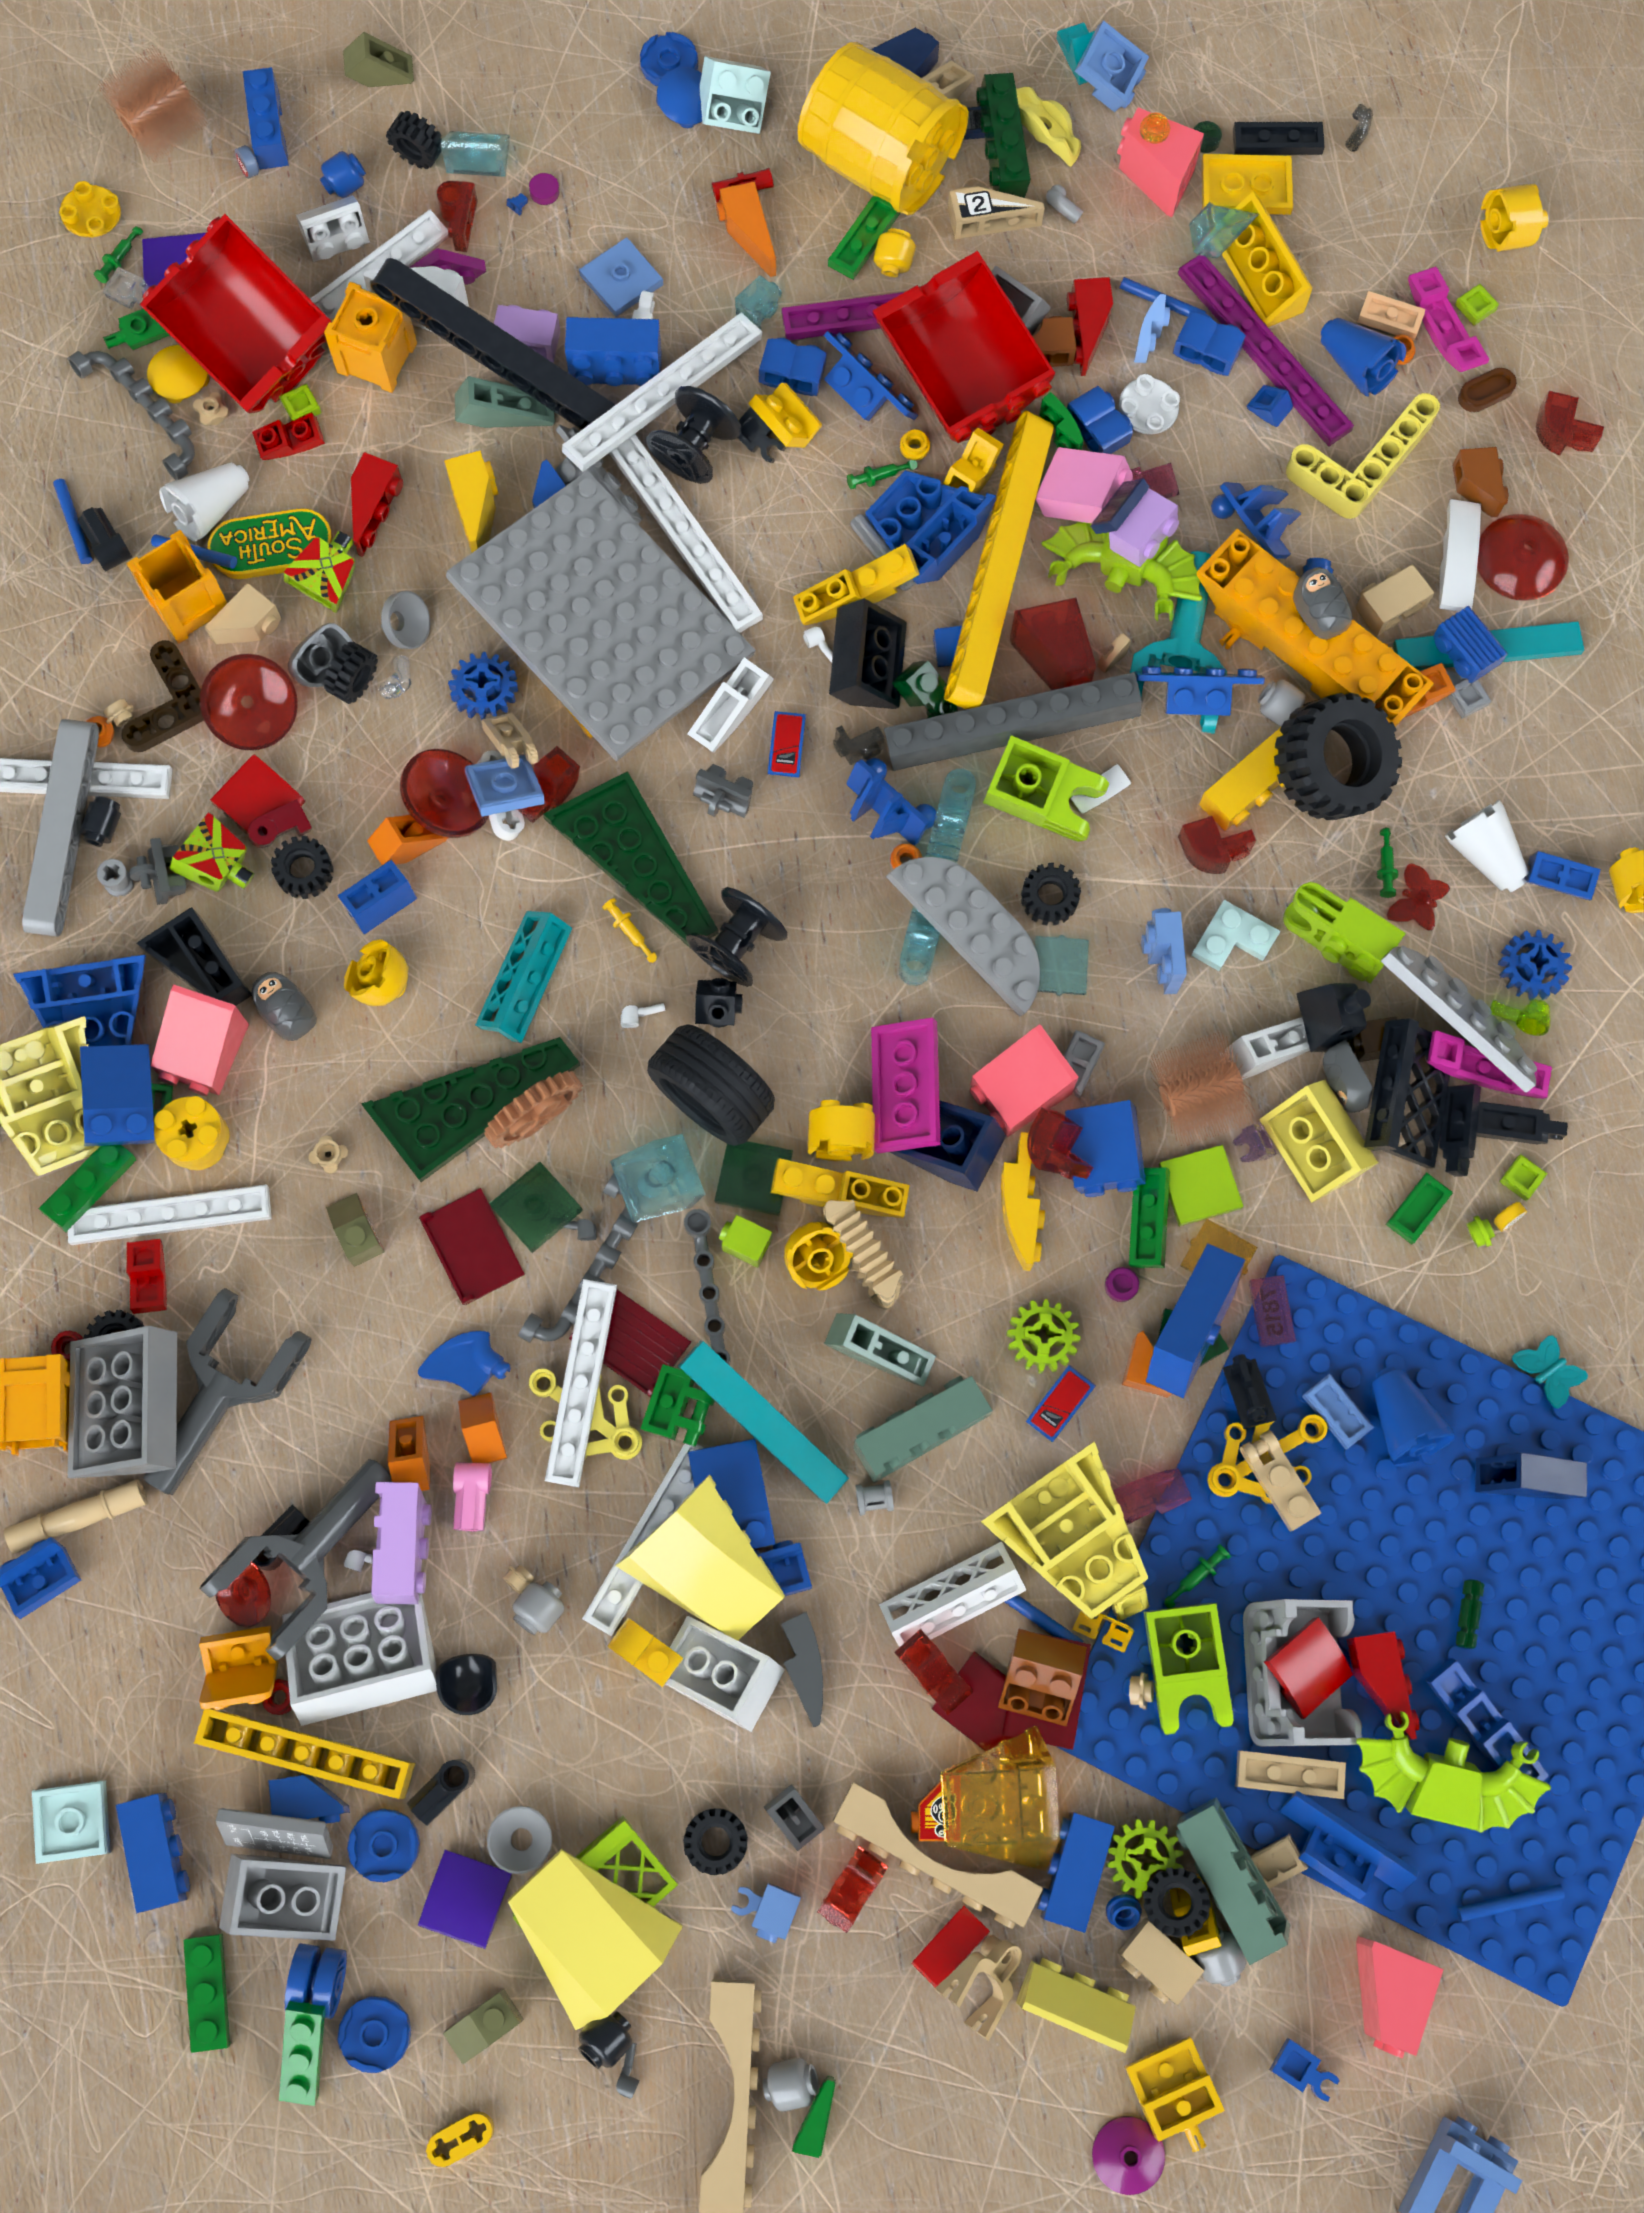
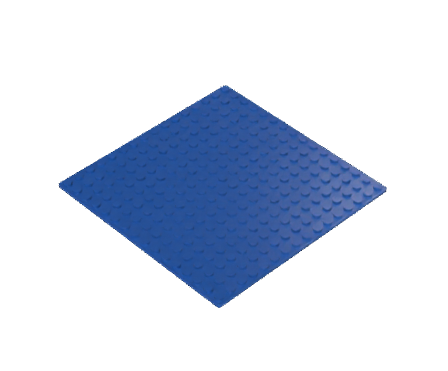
M1278 1255L1272 1260L1259 1288L1262 1289L1263 1296L1273 1290L1276 1291V1294L1267 1297L1264 1301H1260L1258 1291L1223 1367L1232 1365L1234 1363L1232 1359L1240 1354H1245L1246 1358L1250 1360L1256 1359L1277 1419L1270 1425L1269 1430L1278 1441L1298 1430V1424L1303 1418L1308 1415H1317L1302 1395L1328 1374L1335 1379L1374 1428L1351 1447L1345 1449L1327 1427L1326 1436L1319 1442L1313 1444L1303 1442L1284 1453L1293 1467L1305 1466L1310 1470L1312 1478L1305 1487L1321 1511L1320 1515L1290 1532L1273 1504H1266L1262 1501L1261 1497L1240 1491L1230 1497H1220L1214 1494L1208 1486L1207 1476L1210 1469L1222 1462L1226 1445L1224 1437L1226 1427L1232 1423L1241 1424L1222 1368L1138 1548V1553L1148 1575V1579L1143 1584L1146 1588L1150 1607L1120 1621L1129 1625L1134 1630L1125 1653L1102 1643V1639L1107 1634L1112 1623L1108 1620L1104 1621L1089 1655L1073 1750L1062 1747L1057 1748L1185 1814L1216 1797L1243 1844L1257 1851L1291 1834L1301 1852L1309 1831L1281 1813L1283 1804L1293 1793L1235 1787L1238 1751L1346 1763L1344 1799L1306 1796L1312 1798L1335 1816L1342 1818L1347 1824L1365 1836L1373 1839L1396 1857L1406 1861L1408 1865L1419 1872L1418 1878L1401 1893L1374 1875L1367 1894L1359 1900L1309 1865L1308 1869L1300 1873L1558 2006H1566L1569 2003L1644 1816V1432L1570 1395L1563 1406L1559 1409L1554 1408L1547 1400L1544 1391L1545 1383H1537L1533 1377L1301 1264ZM1274 1300L1278 1303L1279 1309L1277 1312L1273 1313L1270 1311L1264 1313L1262 1311L1261 1305L1263 1302L1269 1303ZM1266 1314H1269V1318L1280 1316L1281 1319L1264 1322ZM1277 1322L1282 1325L1283 1332L1281 1335L1275 1336L1271 1329H1269L1271 1336H1267L1265 1326L1274 1323V1330L1279 1331L1280 1328L1277 1327ZM1387 1367H1394L1395 1370L1402 1369L1450 1425L1455 1434L1454 1441L1446 1448L1432 1456L1428 1452L1417 1456L1418 1462L1405 1466H1394L1389 1459L1372 1388V1382L1376 1379L1375 1374ZM1307 1424L1305 1427L1306 1433L1310 1436H1315V1426ZM1255 1426L1246 1428V1438L1239 1444L1236 1465L1245 1460L1241 1454L1240 1447L1248 1442L1251 1443ZM1231 1428L1230 1436L1238 1440L1241 1437V1432L1237 1428ZM1527 1453L1587 1463V1497L1563 1500L1475 1492L1476 1458ZM1296 1471L1302 1483L1305 1482L1306 1476L1304 1472ZM1253 1472L1243 1477L1259 1483ZM1225 1474L1219 1475V1483L1222 1486H1228L1230 1484L1229 1477ZM1221 1544L1231 1557L1228 1560H1222L1213 1568L1217 1574L1214 1577L1209 1574L1190 1592H1183L1173 1602L1176 1604L1174 1607L1211 1602L1217 1604L1234 1721L1230 1727H1221L1214 1720L1209 1701L1202 1695H1191L1183 1700L1179 1707V1729L1175 1734L1165 1735L1160 1725L1155 1686L1153 1702H1148L1147 1710L1140 1708L1139 1705L1130 1704L1129 1689L1131 1676H1140L1141 1672L1148 1674L1150 1681L1154 1682L1143 1612L1166 1609L1164 1605L1165 1598L1175 1592L1180 1587V1581L1200 1564L1198 1558L1202 1556L1207 1560L1218 1550L1216 1546ZM1468 1579L1481 1581L1485 1585L1483 1597L1479 1599V1601H1482L1479 1630H1475V1634L1478 1637L1477 1645L1474 1649L1461 1648L1456 1645L1457 1631L1459 1632L1461 1627H1458L1461 1599L1465 1598V1594H1462L1464 1581ZM1282 1599L1352 1601L1355 1618L1354 1626L1348 1636L1337 1638V1644L1345 1656L1352 1673L1353 1670L1346 1639L1395 1631L1396 1638L1402 1640L1405 1651V1658L1401 1660L1403 1672L1409 1675L1412 1685V1694L1408 1695L1411 1710L1415 1709L1419 1719V1731H1416L1417 1739L1409 1740L1412 1751L1421 1757L1427 1752L1444 1756L1448 1739H1459L1470 1744L1466 1762L1475 1764L1481 1772L1496 1771L1425 1681L1426 1678L1450 1658L1457 1660L1474 1685L1486 1694L1502 1718L1512 1724L1524 1742H1528V1748L1539 1751L1538 1761L1549 1775L1543 1782L1550 1784L1551 1789L1539 1797L1533 1814L1521 1815L1511 1824L1509 1829L1497 1826L1479 1833L1476 1830L1411 1815L1406 1807H1404L1402 1812H1396L1395 1807L1390 1801L1374 1795V1788L1370 1777L1359 1770L1362 1764V1751L1359 1745L1263 1747L1256 1745L1249 1731L1243 1631L1245 1608L1253 1602ZM1111 1606L1107 1616L1117 1620ZM1118 1625L1116 1626L1117 1629L1128 1633L1127 1629ZM1184 1633L1176 1641V1647L1182 1648L1183 1653L1189 1651L1188 1646H1193V1639L1187 1638ZM1113 1638L1110 1641L1118 1646H1122L1123 1644L1122 1642L1117 1641ZM1352 1675L1340 1686L1342 1709H1351L1358 1715L1362 1724V1738L1391 1740L1394 1735L1393 1731L1389 1730L1384 1723L1385 1715L1356 1677ZM1561 1884L1565 1893V1899L1460 1922L1457 1915V1907Z

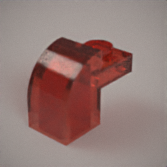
M1548 391L1540 406L1536 422V433L1542 445L1557 455H1561L1566 446L1572 447L1577 451L1593 452L1602 437L1604 426L1574 419L1579 398Z
M556 746L534 764V772L544 794V804L517 810L530 822L534 823L550 808L553 809L561 805L571 794L578 781L580 766L562 749Z
M1213 816L1182 825L1178 835L1188 861L1198 870L1209 874L1226 873L1231 860L1238 861L1247 857L1256 842L1252 829L1221 838Z
M1041 1107L1029 1130L1027 1139L1028 1154L1035 1167L1039 1170L1060 1174L1071 1180L1073 1176L1087 1179L1094 1168L1071 1152L1083 1128L1061 1112Z
M921 1629L894 1652L909 1674L947 1716L973 1693L972 1688L948 1663L944 1654Z
M859 1845L827 1892L817 1912L825 1917L830 1924L837 1926L847 1933L857 1919L864 1904L880 1883L888 1866Z

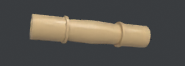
M135 1479L108 1490L103 1489L99 1495L71 1503L46 1515L39 1513L36 1517L6 1527L4 1529L6 1543L10 1551L15 1554L31 1548L41 1540L80 1530L105 1518L112 1520L117 1515L147 1505L146 1491L140 1479Z

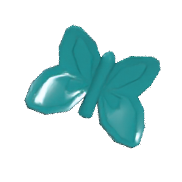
M1551 1335L1540 1343L1537 1351L1530 1349L1519 1351L1512 1356V1361L1520 1369L1530 1374L1540 1373L1535 1377L1536 1382L1542 1383L1546 1380L1544 1391L1547 1400L1554 1408L1559 1409L1566 1403L1570 1395L1569 1388L1578 1386L1587 1380L1588 1374L1585 1370L1575 1365H1566V1358L1559 1359L1560 1347L1557 1338Z

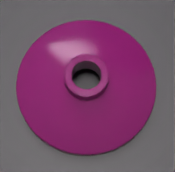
M1123 2116L1109 2121L1100 2129L1093 2143L1092 2161L1098 2177L1108 2188L1120 2194L1135 2195L1150 2189L1158 2181L1165 2164V2150L1162 2141L1158 2142L1155 2139L1147 2122L1136 2117ZM1127 2151L1136 2152L1137 2159L1133 2164H1126L1124 2162V2155Z

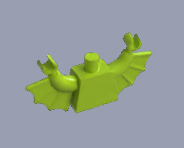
M1078 521L1070 526L1061 525L1058 532L1052 538L1041 543L1044 548L1065 559L1064 562L1060 560L1053 561L1050 565L1048 578L1058 574L1056 586H1061L1065 583L1070 568L1075 569L1083 563H1100L1101 572L1108 576L1104 585L1112 592H1121L1125 582L1135 586H1142L1147 580L1156 587L1158 598L1154 604L1156 621L1159 620L1158 615L1161 613H1168L1170 621L1173 620L1174 613L1173 601L1170 599L1171 596L1194 601L1202 600L1199 591L1201 581L1196 574L1197 570L1194 565L1195 555L1184 551L1176 539L1168 546V536L1160 543L1155 556L1152 559L1147 558L1141 567L1112 551L1109 543V532L1096 534L1090 527L1092 523Z
M1400 1711L1402 1724L1398 1728L1392 1725L1390 1713L1385 1716L1384 1723L1386 1727L1393 1731L1394 1737L1391 1740L1356 1739V1743L1359 1744L1362 1751V1764L1359 1770L1370 1777L1374 1788V1795L1390 1801L1398 1813L1402 1812L1404 1807H1406L1411 1815L1476 1830L1479 1833L1497 1826L1509 1829L1511 1824L1521 1815L1533 1814L1539 1797L1551 1789L1550 1784L1519 1770L1523 1763L1532 1764L1539 1758V1751L1537 1749L1530 1750L1524 1758L1523 1749L1527 1746L1528 1742L1519 1741L1514 1743L1511 1748L1512 1760L1510 1762L1507 1760L1496 1771L1481 1772L1475 1764L1466 1762L1470 1744L1459 1739H1448L1444 1756L1427 1752L1421 1757L1414 1753L1410 1748L1408 1736L1404 1735V1730L1409 1725V1718L1403 1711Z

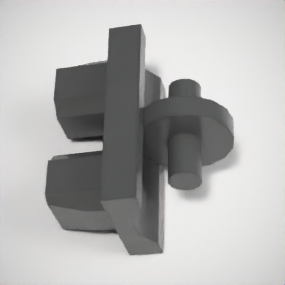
M712 764L706 771L700 768L696 775L697 781L693 796L700 798V801L709 805L708 815L715 817L719 810L745 818L749 811L753 781L745 777H738L735 783L725 779L727 772L724 768Z
M160 838L150 839L151 848L147 850L149 864H147L145 856H139L136 858L137 866L132 867L129 870V874L132 880L141 881L142 889L151 888L150 880L152 879L157 905L167 904L169 897L185 894L186 891L185 877L179 874H167L166 867H170L172 857L178 851L179 845H162Z

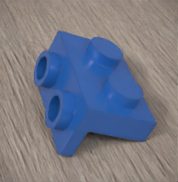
M52 1537L35 1543L28 1552L17 1559L5 1562L0 1567V1587L14 1615L19 1619L27 1616L81 1581L66 1548Z
M787 1540L773 1545V1550L760 1553L759 1550H754L757 1556H761L785 1597L812 1589L801 1543L793 1544L792 1540Z

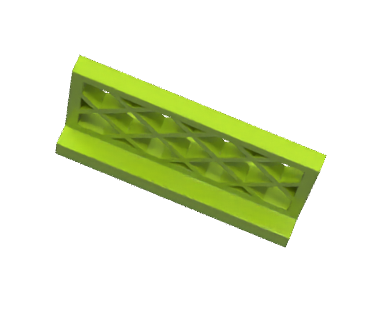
M623 1815L575 1856V1858L596 1871L599 1868L614 1869V1884L617 1883L618 1870L639 1871L637 1891L628 1892L640 1900L641 1897L649 1898L646 1902L653 1907L678 1886L675 1879ZM633 1840L641 1850L640 1865L619 1864L620 1850ZM615 1855V1864L606 1863ZM645 1856L653 1866H644ZM643 1872H658L667 1882L656 1893L642 1892ZM513 1913V1919L520 1926L516 1916Z

